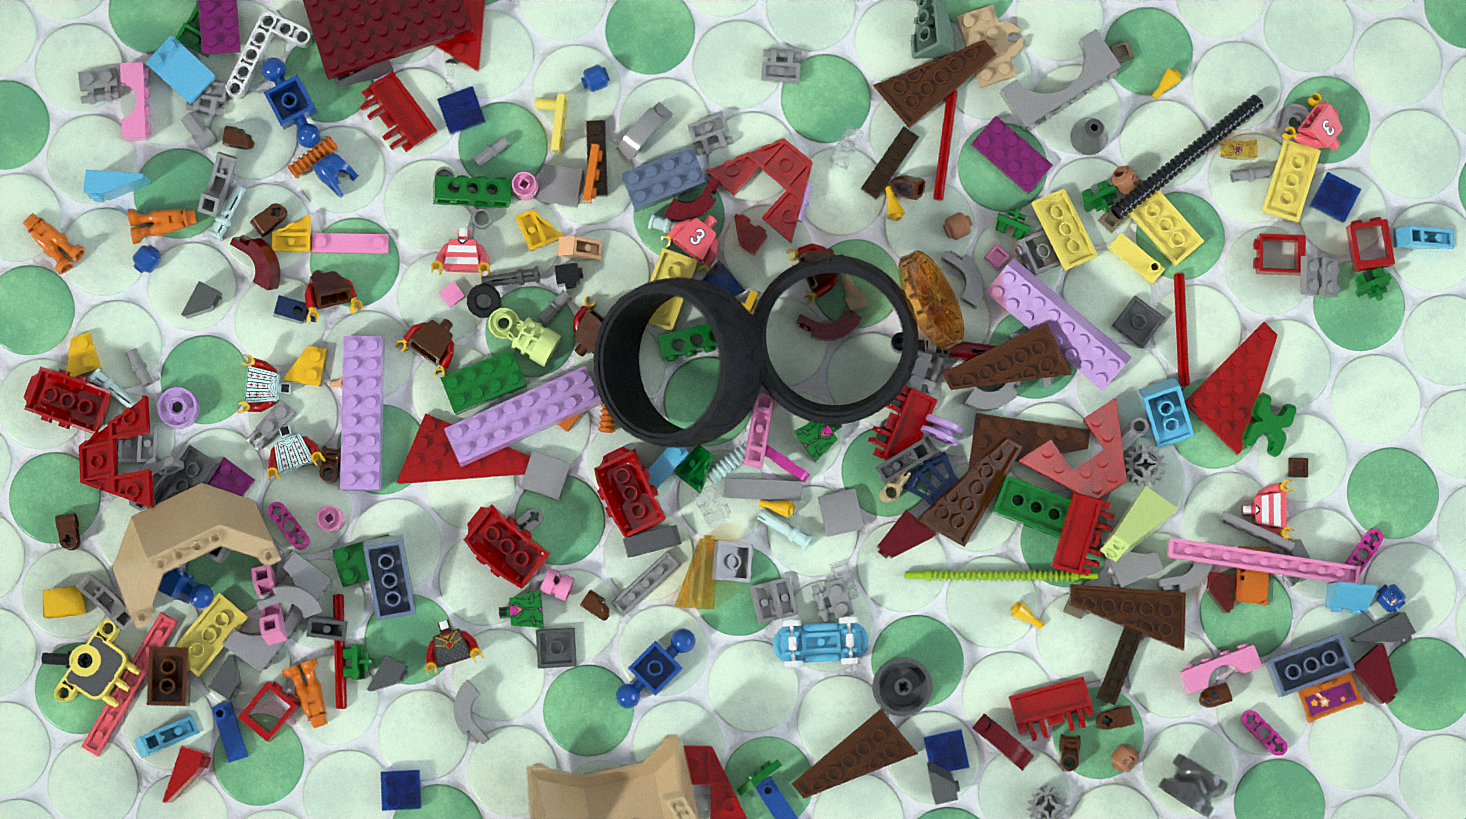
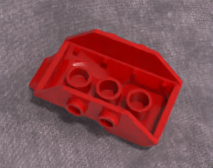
M40 366L38 374L31 376L24 394V399L26 400L24 410L41 415V420L52 423L53 420L58 421V426L70 429V426L91 434H96L102 427L111 404V391L88 383V379L79 375L76 378L71 377L68 371L59 369V372Z
M623 446L604 455L600 466L594 468L599 486L597 492L601 500H605L607 504L605 510L608 516L613 518L624 538L642 533L663 522L666 517L657 499L659 493L655 485H651L649 481L651 475L647 467H643L636 449L628 450Z
M493 504L487 508L480 507L467 523L468 534L463 540L476 555L477 561L483 565L487 564L495 576H501L522 589L543 567L550 553L532 538L533 535L527 529H521L517 526L518 522L513 517H507Z

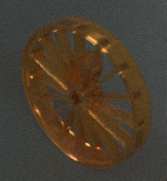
M914 251L902 256L898 266L899 279L905 301L912 316L924 334L936 346L943 350L953 348L963 341L964 321L958 301L948 280L937 264L924 252Z

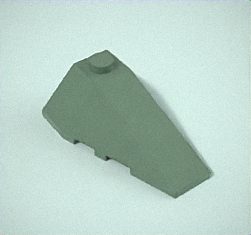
M917 0L919 9L917 17H914V24H916L915 34L911 35L912 58H938L954 52V32L944 0Z

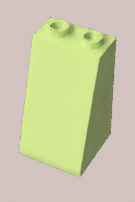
M1145 486L1130 503L1100 551L1107 558L1115 562L1161 528L1177 510V507Z

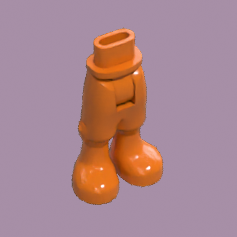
M185 208L183 211L180 209H156L149 214H139L135 209L127 210L129 223L132 227L130 232L133 244L141 243L145 237L151 235L161 237L164 234L189 228V225L197 224L194 209L187 211ZM154 223V225L150 227H135L142 224Z
M32 213L23 222L28 228L27 231L44 250V253L55 259L57 262L55 269L59 274L62 275L74 266V263L64 256L58 247L62 248L74 262H78L84 255L86 249L82 245L74 246L69 243L64 233H60L56 228L44 221L42 217L38 218Z
M316 658L300 664L308 681L307 686L304 684L299 664L282 670L284 677L292 679L295 685V696L298 697L300 705L308 717V721H311L313 729L328 724L325 716L327 712H325V703L321 691L322 685L315 675V668L318 665Z

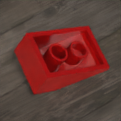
M189 745L180 747L162 801L163 803L174 802L202 774L205 768L209 767L211 762L210 752Z

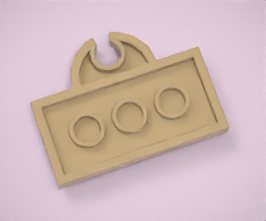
M993 5L957 16L956 18L966 47L985 40L997 54L996 57L975 73L979 88L1015 78L1016 73L1011 59L1021 51L1023 38H1020L1016 43H1012L1008 40V36L1013 33L1019 34L1021 30L1013 23L998 22Z

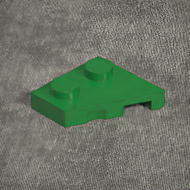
M697 445L674 474L698 493H701L714 456L701 445Z
M778 759L773 763L769 760L760 767L762 771L758 774L755 771L747 777L748 781L737 789L738 793L742 796L776 771L782 764Z

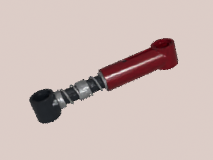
M898 332L892 337L890 345L894 352L902 353L903 347H897L895 344L896 339H903L902 332ZM925 338L918 342V350L933 355L936 353H940L943 356L947 354L949 359L965 361L980 355L977 352L984 353L998 346L958 340L943 343L941 340L937 342V340L928 339L927 341Z

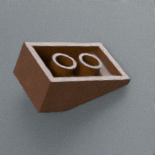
M149 647L147 705L190 706L189 648Z

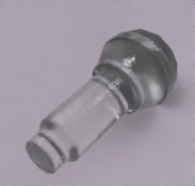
M448 59L444 63L447 71L446 88H452L454 71L458 65L454 59Z

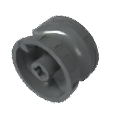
M896 658L886 662L878 669L873 679L872 691L877 704L887 713L895 716H910L921 711L929 702L932 694V680L927 669L918 661L910 658ZM901 684H904V685H905V689H904V690H901V689H900L899 686H900Z
M1178 753L1172 762L1176 767L1175 775L1171 778L1163 777L1158 787L1186 806L1209 818L1214 809L1210 800L1222 795L1229 784L1201 765Z

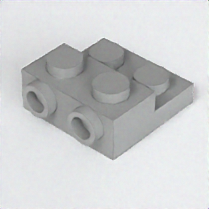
M1045 230L1022 238L1014 243L1015 255L1021 258L1022 265L1035 276L1062 265Z
M1301 256L1300 294L1325 299L1337 297V293L1340 290V286L1337 284V275L1340 272L1338 259Z
M715 541L712 579L750 583L752 577L751 563L754 557L753 544Z

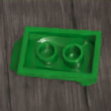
M387 534L376 538L388 537L390 535ZM364 541L333 550L334 561L343 587L369 580L363 548Z

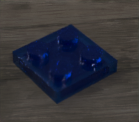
M473 86L437 99L450 135L486 123Z
M1327 172L1309 206L1344 223L1362 189Z
M961 729L923 737L928 762H932L949 772L970 768Z
M420 770L380 772L382 811L422 809Z

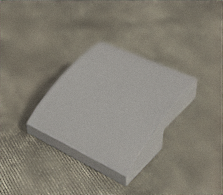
M544 164L538 201L578 208L584 170Z
M150 424V434L119 440L118 463H146L151 458L157 457L158 425Z
M532 451L521 488L560 500L572 464Z
M855 489L818 497L827 537L864 529Z
M789 577L749 587L758 624L798 615Z

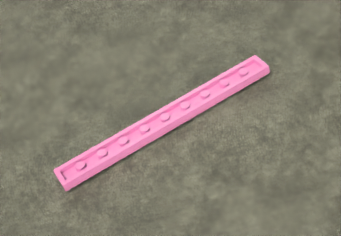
M1169 538L1168 558L1331 583L1359 584L1360 566L1177 538Z

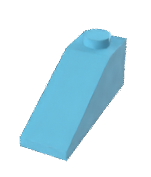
M1410 225L1395 228L1394 248L1454 249L1453 229Z
M668 447L648 469L651 475L649 478L651 485L654 484L658 489L689 456V452L681 447Z
M191 715L142 735L134 740V743L142 759L200 732Z

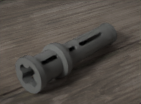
M538 266L525 270L519 268L517 272L481 276L482 284H489L491 286L515 283L524 285L529 282L540 283V273ZM508 278L507 280L493 281L497 279Z

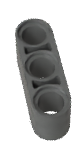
M677 525L623 539L628 558L682 544Z

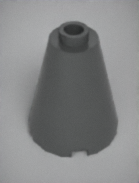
M1095 118L1079 120L1074 124L1070 133L1072 146L1083 155L1098 154L1105 148L1108 142V131L1105 125Z

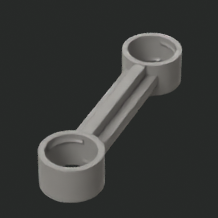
M440 167L435 172V176H438L441 171L447 170L451 173L452 177H455L449 167ZM455 187L448 188L451 192L458 191ZM463 206L471 214L472 221L477 228L486 229L491 225L492 217L489 211L480 209L479 206ZM486 213L489 217L488 222L482 226L476 224L475 217L477 214Z

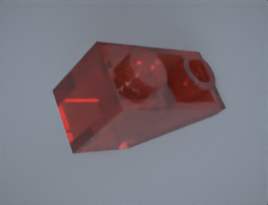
M735 214L734 222L739 246L755 256L768 238L766 230L760 225L755 227L750 223L751 220L747 216Z
M1209 572L1206 592L1223 613L1228 614L1234 608V598H1232V590L1235 591L1236 589L1234 574Z

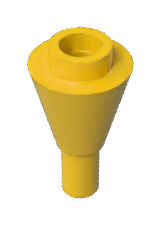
M1167 68L1159 87L1152 93V96L1157 100L1164 91L1169 90L1182 81L1180 79L1181 74L1175 68L1171 70Z
M891 186L885 187L888 198L887 219L892 221L901 220L902 216L905 215V211L895 197Z
M760 499L759 507L771 509L788 519L795 512L793 500L767 501Z
M1016 601L1011 607L1012 617L1031 623L1038 629L1043 627L1044 623L1035 617L1023 601Z

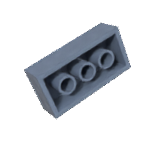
M693 147L621 173L635 213L706 186V180Z
M403 534L364 540L363 548L377 620L415 614L416 605Z
M1341 633L1264 660L1278 697L1289 695L1355 670Z

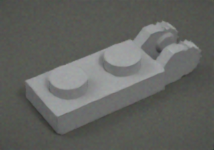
M280 399L255 427L256 429L248 436L246 441L248 443L253 442L261 433L265 437L255 447L257 451L261 450L268 441H271L276 436L279 429L283 428L296 412Z

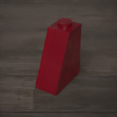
M905 510L877 545L878 553L885 559L888 557L892 559L932 539L936 533L917 521L915 516Z
M1378 643L1353 664L1355 670L1352 672L1379 704H1388L1395 699L1394 694L1398 690L1385 645Z

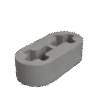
M532 508L516 521L520 526L526 523L527 525L524 528L531 532L542 523L544 517L539 509ZM532 512L540 514L538 516L539 521L527 522L532 517L530 515Z

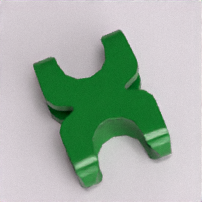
M1263 392L1257 396L1252 408V416L1256 419V422H1250L1246 425L1242 443L1246 446H1252L1256 443L1259 436L1263 434L1268 440L1267 453L1277 457L1281 454L1287 439L1282 428L1292 425L1297 408L1293 404H1285L1279 414L1274 415L1270 409L1271 396Z

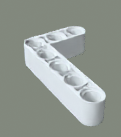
M264 12L261 14L227 82L226 91L230 97L240 100L246 95L274 36L300 48H308L313 42L310 32L306 28L274 13ZM271 18L274 20L272 25L265 26L267 19ZM288 26L291 28L289 33H282L284 27ZM302 34L308 35L304 42L299 41V37ZM259 36H265V40L262 43H257L256 40ZM252 52H256V58L253 60H249V54ZM243 69H248V74L241 77L240 72ZM240 86V91L233 94L232 88Z

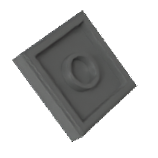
M1134 295L1112 327L1143 349L1166 317Z
M575 628L536 630L538 669L577 666Z

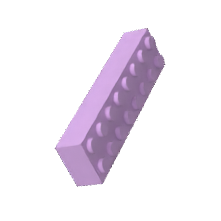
M1015 258L1009 262L985 291L1030 330L1047 322L1064 359L1102 391L1131 359L1127 352Z
M343 336L340 489L343 491H382L385 339L382 336Z
M583 366L446 427L444 430L460 466L463 467L580 413L601 405V399L586 366Z

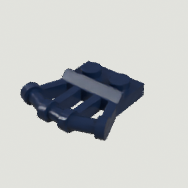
M944 451L939 456L924 460L920 468L914 469V473L904 489L925 499L931 506L959 478L953 473ZM943 462L949 477L945 479L934 465ZM930 470L942 484L935 488L923 474ZM919 479L932 492L930 495L915 489Z

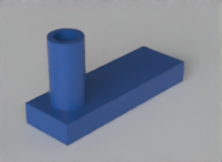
M232 701L212 707L228 762L248 757Z
M771 776L755 786L758 794L775 819H798Z

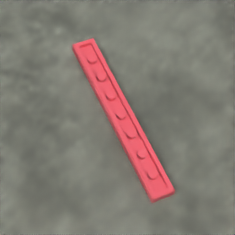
M160 612L131 661L142 671L141 674L136 675L128 669L125 671L121 680L130 686V690L126 692L118 686L115 688L111 696L119 702V706L115 708L108 703L105 705L82 744V748L96 756H100L148 674L149 647H164L178 621Z

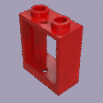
M1374 217L1369 219L1370 222L1355 220L1351 221V224L1346 227L1353 272L1372 270L1379 267L1386 268L1395 264L1387 219L1381 220V217ZM1381 226L1386 258L1361 261L1355 230Z
M1260 233L1257 239H1254L1253 249L1256 250V257L1253 259V269H1256V274L1301 276V256H1306V235ZM1263 241L1294 242V269L1263 268Z
M267 681L238 717L267 742L273 740L300 706L296 703L298 699L291 693L286 695L282 691L283 687L276 681L273 683ZM269 689L290 706L271 731L249 715Z

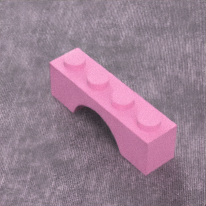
M144 62L120 63L121 82L124 86L134 90L137 99L133 112L122 119V138L126 142L148 141L149 135L152 134L151 123L148 122V116H151V106L148 105L151 90L150 86H147V79H150V69Z
M271 565L252 568L253 585L258 599L259 595L270 592V594H273L272 586L277 585L278 581L277 574ZM281 602L261 609V618H259L261 636L268 646L287 641Z
M1248 643L1237 646V650L1234 652L1226 650L1218 653L1220 656L1218 658L1212 659L1210 656L1200 660L1202 664L1194 666L1192 663L1182 667L1184 671L1179 672L1187 694L1207 688L1211 673L1221 665H1230L1241 674L1263 667L1255 646H1249Z

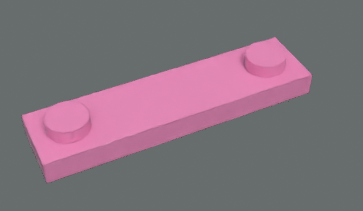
M312 233V253L389 254V234Z
M759 392L753 406L743 465L763 467L774 399L768 393Z

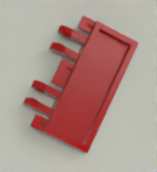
M393 71L361 92L366 99L374 95V97L360 106L362 111L367 110L376 103L379 106L367 115L369 120L379 116L388 129L396 125L395 128L385 133L382 137L386 141L398 133L401 135V138L391 143L389 146L391 150L401 146L405 152H408L437 133L435 126Z
M905 385L900 393L905 394L906 397L898 394L894 398L901 401L900 406L897 407L891 403L885 406V408L898 413L897 415L890 412L884 427L892 430L891 433L873 426L872 430L875 433L886 436V439L883 443L874 437L868 438V442L884 449L875 447L872 455L887 461L920 441L924 434L921 428L923 425L927 426V414H932L937 399Z
M1073 492L1051 564L1053 568L1089 576L1091 568L1084 566V564L1100 567L1101 563L1099 561L1088 559L1086 556L1088 552L1098 556H1103L1104 554L1100 549L1089 546L1097 547L1102 531L1096 530L1095 527L1105 530H1111L1112 528L1107 523L1097 521L1099 516L1108 519L1115 518V514L1101 510H1109L1110 502Z
M1084 677L1009 696L1019 735L1027 733L1025 725L1027 724L1032 741H1037V734L1033 727L1035 723L1040 724L1042 736L1044 738L1049 737L1044 719H1047L1048 726L1050 727L1065 723L1064 714L1069 731L1071 732L1074 731L1075 727L1070 714L1077 713L1081 728H1086L1081 709H1084L1086 717L1094 715Z

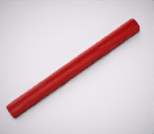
M957 90L946 98L933 199L937 201L944 199Z
M1175 273L1174 296L1178 383L1180 386H1188L1190 383L1184 273Z
M343 594L333 595V618L344 620ZM334 640L336 709H346V677H344L343 673L344 666H346V659L343 657L345 641Z

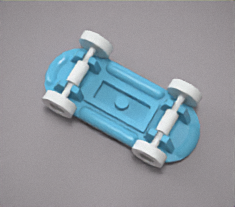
M858 617L839 618V622L801 624V620L782 621V628L775 634L773 648L777 657L784 661V668L803 667V663L841 661V665L861 664V658L859 657L866 652L869 638L866 630L858 624Z

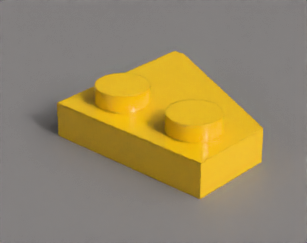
M534 209L515 216L530 252L559 241V237H564L547 220L541 218L540 214Z
M306 215L304 218L272 232V249L274 252H311V215Z
M90 332L71 338L66 371L70 372L71 377L76 378L77 375L82 376L94 372L97 368L103 369Z
M307 346L283 380L321 387L327 349Z

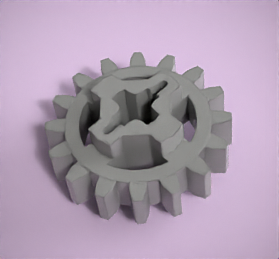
M1143 444L1141 449L1137 446L1134 447L1135 453L1132 451L1128 452L1131 457H1126L1124 460L1128 462L1125 465V469L1129 470L1126 476H1132L1131 482L1137 480L1138 486L1142 482L1144 486H1148L1149 481L1154 485L1156 483L1155 478L1157 480L1162 479L1159 474L1165 473L1162 467L1166 463L1161 462L1164 455H1158L1159 449L1153 451L1152 445L1146 449L1145 444ZM1140 454V459L1137 462H1133L1135 456ZM1149 454L1152 455L1156 459V461H1153L1151 458H1149ZM1145 461L1146 464L1151 466L1145 470L1144 467L1138 465ZM1157 469L1156 473L1150 477V471ZM1134 470H1137L1141 474V477L1136 475Z
M1046 786L1044 792L1041 789H1037L1038 795L1032 793L1033 801L1028 800V803L1032 804V806L1027 808V811H1032L1033 813L1029 816L1030 819H1041L1037 812L1043 813L1045 819H1054V814L1057 811L1061 812L1056 819H1065L1063 816L1069 815L1065 811L1066 808L1070 807V805L1065 804L1068 798L1061 797L1062 791L1056 793L1055 787L1049 791V788ZM1051 795L1057 797L1060 803H1055ZM1043 796L1041 804L1036 805L1039 798ZM1048 802L1053 806L1049 814L1047 810H1044Z

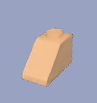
M575 235L559 237L558 256L571 259L602 260L603 241Z

